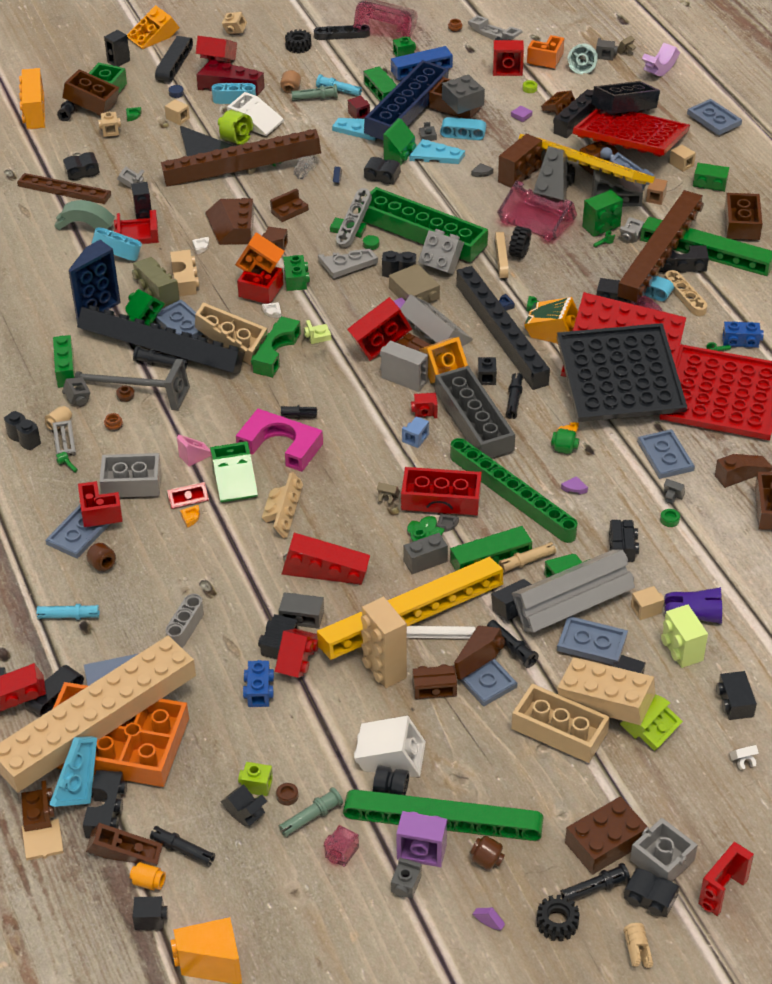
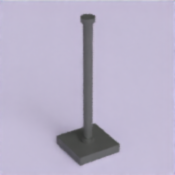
M183 359L175 360L165 380L83 374L80 371L75 373V378L83 377L84 381L165 387L171 410L176 411L179 410L190 388Z

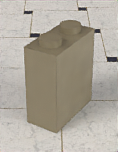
M419 264L389 275V289L398 298L402 297L406 301L411 294L428 303L440 299V285Z

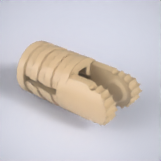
M631 923L625 926L623 931L632 966L638 967L642 961L644 968H651L653 961L644 925L642 923Z

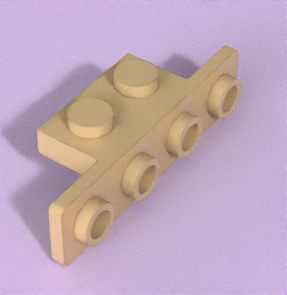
M294 472L289 473L286 486L270 490L262 515V519L266 523L275 520L273 526L283 539L288 537L303 486L301 479Z

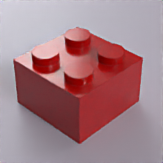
M493 40V76H523V40Z

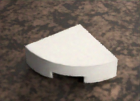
M209 237L192 240L196 254L203 253L209 247Z
M279 302L262 304V310L267 316L273 318L281 317Z

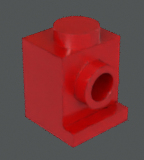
M436 393L414 394V401H411V412H415V417L434 416V419L437 418L438 404Z

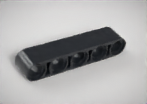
M176 36L156 68V80L173 81L192 50L193 39L191 37Z

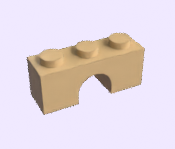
M190 250L170 252L174 279L178 281L179 296L197 294L196 287H199L195 256H191Z

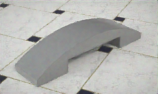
M478 15L468 21V24L475 31L492 40H495L497 36L501 39L512 40L523 33L522 30L514 27H509L505 30L490 25L487 18Z

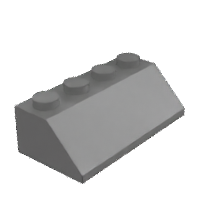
M410 294L400 309L408 323L415 324L414 328L421 333L424 332V336L432 342L438 343L449 338L459 337L461 345L464 346L473 340V338L434 306Z

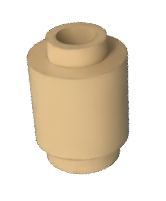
M62 406L45 416L46 427L53 430L52 423L70 420L72 418L70 409Z

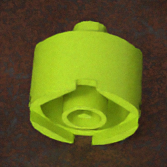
M235 110L225 112L218 119L220 138L236 144H245L250 138V130H253L251 116Z

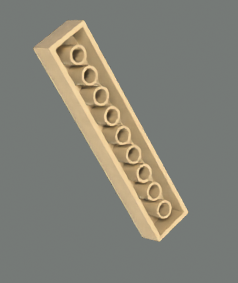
M169 635L1 741L0 774L17 793L65 762L74 737L93 736L98 741L196 676L194 659Z

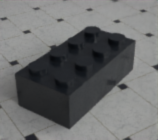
M641 81L594 86L591 104L596 106L598 110L606 111L608 115H616V113L627 114L628 112H639V110L650 111V109L657 108L660 90Z

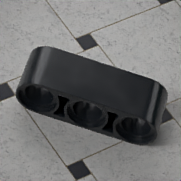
M68 665L62 666L44 681L46 694L25 702V706L41 717L53 709L64 682L82 685L84 681L83 675Z

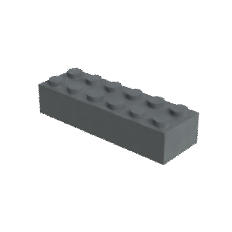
M469 366L435 375L436 394L470 444L490 458L515 451V433Z

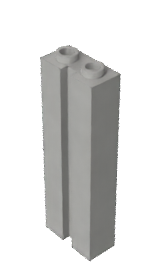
M608 551L513 592L512 596L524 631L536 632L635 588L634 576L626 568L628 558L624 551Z

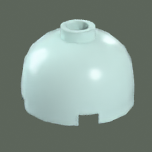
M586 43L574 46L567 57L570 69L577 74L591 72L596 67L598 61L595 48Z

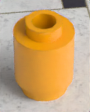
M139 862L130 871V879H132L133 885L153 891L155 889L160 890L164 885L166 873L161 871V868Z

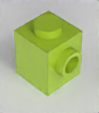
M246 762L244 770L239 772L238 783L244 784L251 794L268 796L273 781L272 766Z

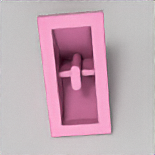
M182 435L177 436L179 457L189 467L211 456L210 449L204 442Z

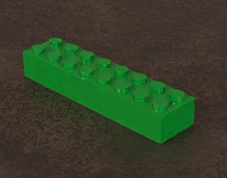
M375 187L370 192L372 200L362 220L366 223L423 245L429 230L435 232V229L444 231V235L448 237L450 234L459 236V240L464 242L459 259L470 263L488 245V229L378 187Z

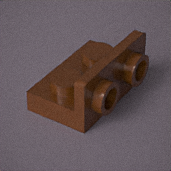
M572 90L555 93L541 105L542 111H555L556 115H558L575 100Z
M293 189L270 200L271 214L281 222L309 210L308 204L299 198L298 189Z
M46 780L41 781L42 789L21 793L25 832L52 827L51 818L55 817L54 806L49 804L53 791L52 787H47Z

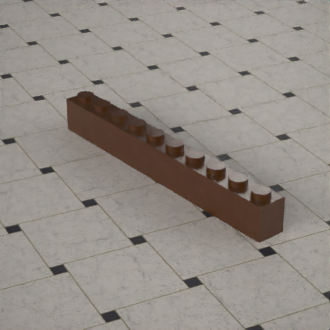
M310 129L304 132L291 133L290 135L277 136L271 139H263L257 142L161 162L166 187L321 154V147L317 130Z
M686 190L682 192L620 280L618 297L637 302L640 297L644 296L646 288L651 286L653 278L657 277L659 269L664 267L666 259L670 258L672 250L677 248L679 240L683 239L685 231L690 229L692 221H695L698 212L702 211L704 206L702 202L703 195Z

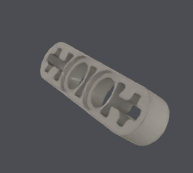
M361 188L356 192L336 235V241L342 248H347L352 244L370 205L372 195L366 188ZM356 208H361L358 214H354L353 211ZM348 223H355L352 228H347Z

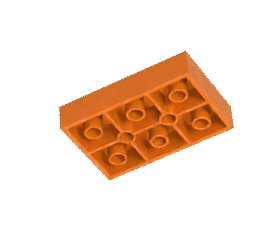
M64 682L53 708L88 686ZM160 699L99 739L96 745L94 775L96 770L123 772L125 781L164 787L189 721L187 703ZM64 763L61 764L60 766L56 767V768L62 769L63 766H64Z

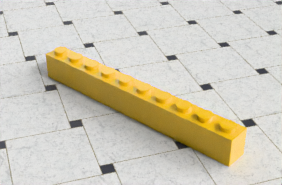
M488 557L387 601L406 622L407 626H410L503 585V568ZM362 612L317 630L318 647L330 660L362 647Z

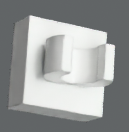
M756 745L729 752L731 761L739 759L737 765L740 770L745 769V760L749 761L750 767L756 766V760L753 755L759 754Z

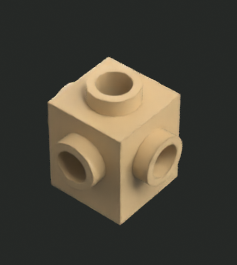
M242 12L226 13L222 22L228 34L243 33L247 24Z
M116 112L101 113V120H98L99 129H103V136L119 135L118 127H121L120 118H117Z

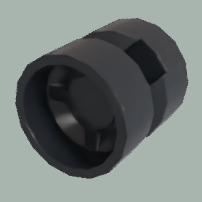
M378 765L373 781V792H390V794L406 795L409 771L396 769L392 772L391 767Z

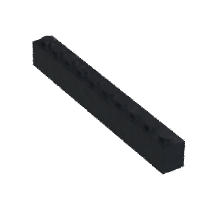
M469 266L458 269L456 277L457 288L518 371L523 375L532 390L548 386L550 368L474 267Z
M89 305L88 308H81L78 328L232 373H240L245 352L239 351L240 347L229 345L228 348L223 346V342L213 340V343L207 341L208 338L202 336L194 338L188 332L176 333L174 328L166 327V329H162L160 324L151 322L148 325L145 324V320L138 318L131 320L129 319L130 316L125 314L117 316L114 315V311L104 309V312L99 311V307Z

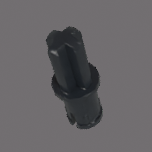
M300 405L281 406L282 417L300 419V417L316 418L318 414L317 407H300Z

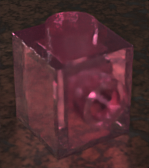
M339 825L332 835L327 836L324 842L325 858L333 864L345 867L359 848V834Z

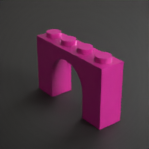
M258 408L236 434V443L247 441L250 454L252 455L270 437L284 436L292 439L293 443L285 452L286 467L303 472L323 445V430Z

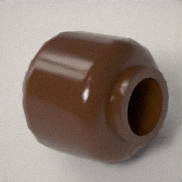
M96 543L87 551L88 563L98 571H107L115 564L116 554L104 543Z
M483 836L481 839L478 837L470 851L472 861L487 870H491L494 865L499 867L505 854L501 853L503 850L502 844L488 836Z

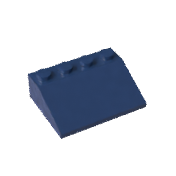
M98 240L87 246L68 270L77 325L82 307L88 308L89 305L99 307V311L104 312V309L109 310L121 303L113 248L102 240Z

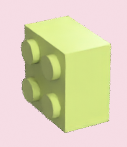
M685 605L666 611L661 640L664 646H667L671 651L673 660L677 661L681 668L704 661L708 633L690 606Z

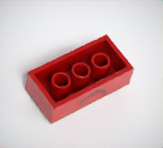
M405 467L401 491V510L478 515L481 472Z

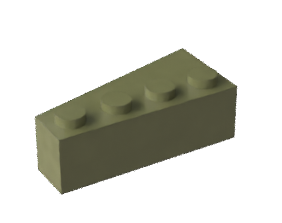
M149 257L133 263L134 270H132V275L134 279L138 280L141 289H144L147 294L165 303L162 309L180 300L178 281L172 279L170 273L166 274V270L163 267L161 268L155 259Z

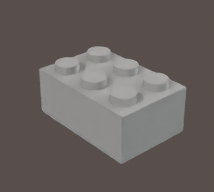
M159 453L102 455L99 481L101 494L119 492V497L160 496L161 462Z

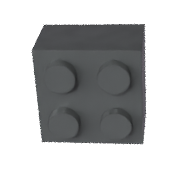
M469 74L463 75L462 77L442 83V100L457 114L483 106L485 89Z

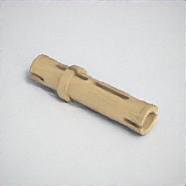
M549 542L523 553H515L510 558L500 560L498 565L504 568L503 573L514 568L520 569L525 564L556 554L555 545L552 546V542Z

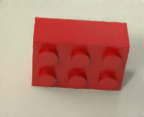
M197 36L196 54H199L200 58L229 63L231 60H235L237 42Z
M389 297L347 330L360 350L371 361L380 354L382 347L386 346L389 341H398L410 332L412 328L400 308Z

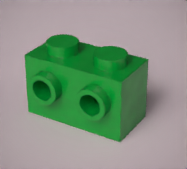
M293 255L283 257L286 290H307V283L310 282L308 262H304V256Z

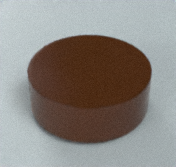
M292 783L281 784L276 790L277 801L285 806L294 804L299 797L298 788Z

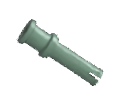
M336 84L326 87L321 85L320 88L291 91L293 101L320 97L325 99L326 97L334 96L338 98Z
M334 787L330 788L329 792L321 798L316 797L312 805L279 824L280 831L289 826L288 829L282 832L285 837H288V835L319 815L326 816L330 809L337 805H343L341 795Z

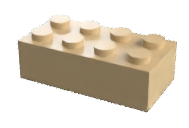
M383 596L362 606L361 622L363 630L361 634L363 637L362 662L367 669L373 672L375 680L378 683L381 682L386 689L407 678V624Z
M573 657L557 687L558 695L607 715L610 718L637 725L642 724L656 694L653 676Z
M531 684L512 713L511 729L590 763L608 733L610 717L535 684Z

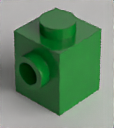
M401 37L393 40V54L395 57L412 54L416 50V44L410 37Z

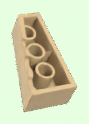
M204 302L195 314V328L212 340L223 342L225 347L229 348V345L240 347L239 351L245 352L243 361L251 366L252 356L257 353L260 344H263L266 339V327Z

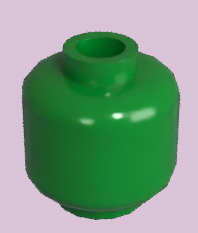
M560 428L557 432L553 433L551 446L554 447L556 452L571 454L574 449H578L580 439L576 438L575 431Z

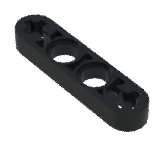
M368 25L327 26L314 29V38L316 40L367 38L370 36V27Z

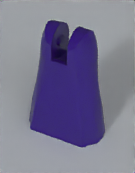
M721 587L665 594V614L666 611L689 605L698 620L722 624Z

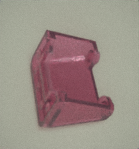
M362 0L356 6L353 27L360 29L363 23L368 24L370 19L397 25L396 32L400 31L403 37L411 38L417 24L418 14L413 9L387 2Z
M516 180L497 211L500 221L507 225L511 224L529 228L532 233L542 236L547 241L556 240L577 217L574 203L567 199L564 203L563 201L556 203L533 194L531 189H524V183Z

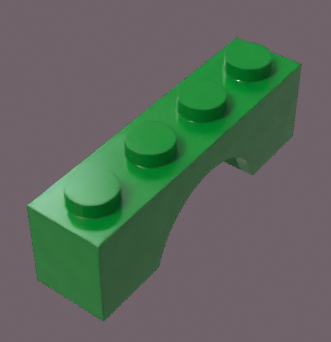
M281 316L274 323L273 329L266 335V339L263 344H260L257 353L252 356L251 365H253V373L271 378L274 377L280 367L279 353L276 350L280 347L296 343L301 335L299 320Z

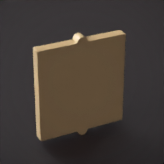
M59 818L51 820L52 827L25 832L24 826H22L26 861L38 858L46 859L48 856L64 853Z

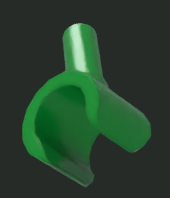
M606 231L605 238L594 243L593 246L597 247L603 243L612 244L615 234L611 235V231Z
M709 342L706 345L707 349L715 351L731 349L730 345L717 346L714 342Z
M66 452L56 454L58 465L65 463L74 473L78 471L70 462Z

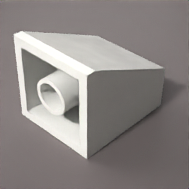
M409 716L361 724L360 733L357 736L358 743L354 752V759L363 771L375 773L377 766L382 765L391 767L392 772L396 769H403L409 771V777H420L426 741Z

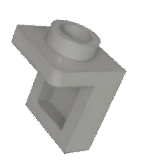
M125 166L117 180L131 188V184L143 182L144 177L142 175L144 170L137 174Z
M629 217L625 226L620 227L621 236L628 241L633 240L637 242L644 222Z

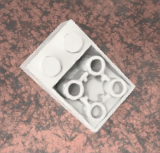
M244 92L227 106V111L235 110L251 116L253 120L252 131L267 136L284 121L280 115L258 96Z

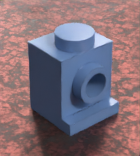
M415 417L412 422L408 423L407 427L402 428V442L419 448L429 435V421L419 417Z

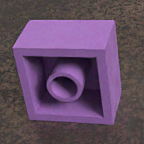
M402 811L396 833L397 860L401 857L424 865L442 867L447 846V819L439 816L423 815L417 812Z

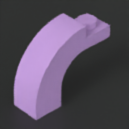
M663 43L656 57L644 53L642 60L645 62V67L643 70L657 76L665 75L675 64L680 51L677 47Z

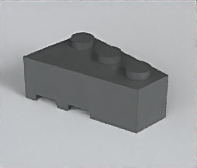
M548 146L533 193L537 198L567 205V155L562 149Z
M594 169L592 197L612 190L623 199L622 207L642 206V184L637 183L636 180L635 183L625 180L624 177H615L612 173L607 174L601 170Z

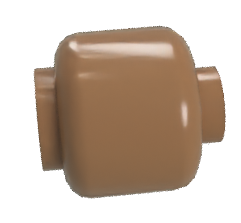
M293 70L285 71L280 82L281 88L287 93L298 91L301 76Z

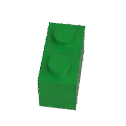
M697 163L693 187L725 192L730 167Z

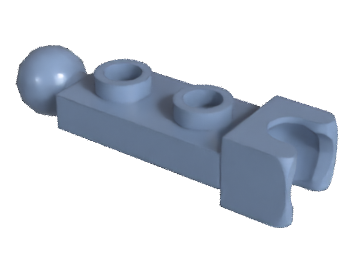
M604 147L600 151V156L604 160L609 159L610 162L654 176L653 173L647 169H641L619 152L613 155L612 150L608 147Z

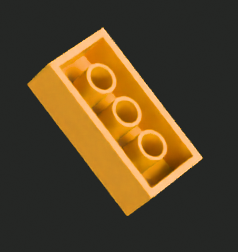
M40 68L22 69V76H19V103L23 124L26 123L27 129L45 128L44 90Z

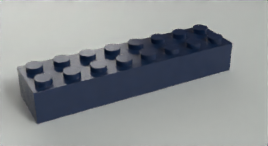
M422 60L365 117L364 133L383 140V134L398 118L402 119L408 126L428 106L429 92L443 77L448 78L449 69Z

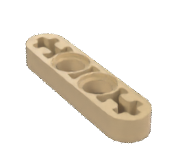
M495 232L499 278H508V260L504 232Z
M667 271L665 279L673 283L674 289L672 292L693 315H705L707 312L706 301L678 271Z

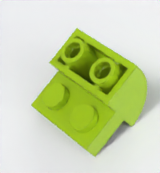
M655 694L641 725L622 721L620 725L635 739L639 736L655 751L683 721L667 707L670 704L668 700Z

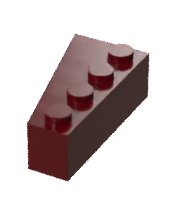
M210 59L196 74L198 90L209 88L212 91V86L218 83H252L255 85L256 95L258 96L265 88L264 72Z

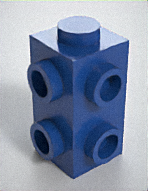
M724 321L722 333L723 346L759 348V343L763 341L764 331L760 329V323Z
M269 660L248 661V669L244 670V682H247V686H243V698L247 699L248 707H269L270 698L274 697L273 685H270V682H274V669H270Z

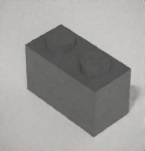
M440 533L403 545V561L411 574L418 573L448 562V545Z
M284 592L279 607V615L297 619L298 626L320 629L324 614V597Z

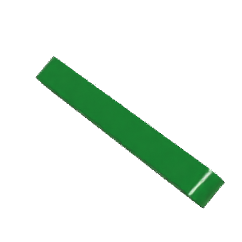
M455 438L451 441L450 458L454 463L465 471L481 472V482L561 541L571 543L576 540L578 523L575 518L465 439Z
M349 790L346 794L343 815L352 820L399 825L402 811L417 812L423 815L439 816L447 819V831L536 841L542 837L544 819L542 813L534 810L363 790Z

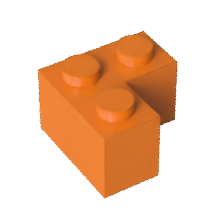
M550 35L546 43L532 40L527 49V63L535 66L556 68L564 53L565 38Z
M255 233L235 265L248 272H251L254 266L258 265L271 273L285 251L263 236Z

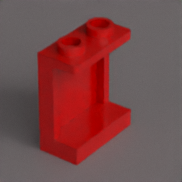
M149 210L150 218L121 220L120 213H117V219L114 220V232L136 239L142 244L159 243L156 210Z
M735 841L703 878L698 904L705 911L711 912L716 916L721 913L726 890L725 885L731 878L744 886L749 878L754 853Z

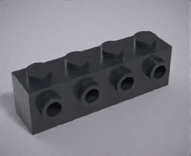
M587 89L554 117V134L567 139L573 133V128L597 109L596 106L591 104L593 90Z

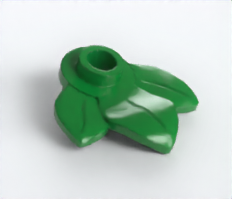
M434 516L424 517L420 522L413 520L407 527L412 542L436 533L442 535L445 530L444 528L436 527L437 519Z

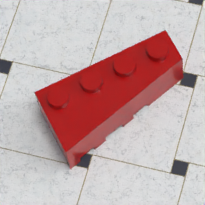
M294 532L281 575L362 585L370 555Z

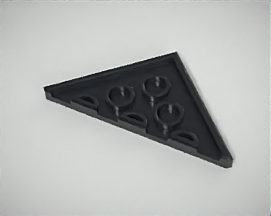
M180 126L187 156L234 146Z

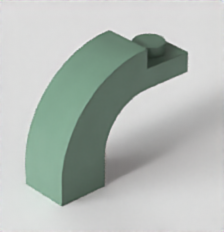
M76 200L65 204L62 212L56 217L57 221L54 226L60 230L71 222L81 221L89 224L94 229L98 227L108 229L111 227L115 216L97 203Z

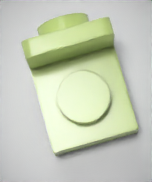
M306 320L304 334L306 338H309L311 344L331 340V333L327 324L312 327L310 320Z

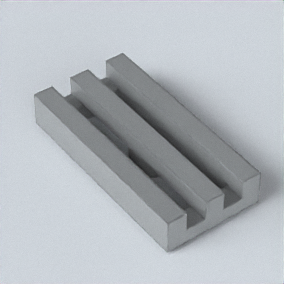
M71 420L52 423L57 454L66 452L67 455H76ZM68 425L71 449L67 448L64 427ZM59 426H61L64 450H60L57 431Z

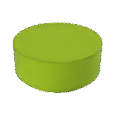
M527 80L523 83L522 90L526 93H535L538 84L533 80Z

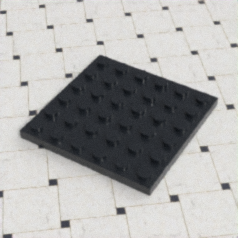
M663 323L557 333V341L578 422L687 411V404Z

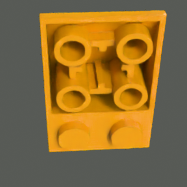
M155 5L130 30L127 37L141 49H145L169 39L180 27L170 15Z

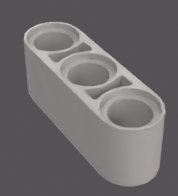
M187 595L165 629L166 636L169 635L181 648L185 646L204 615L202 597L200 595Z

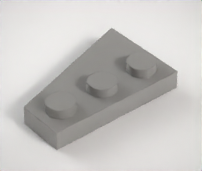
M371 249L350 251L349 254L342 255L339 252L333 253V256L325 257L324 254L318 255V261L332 278H336L377 264L378 257Z

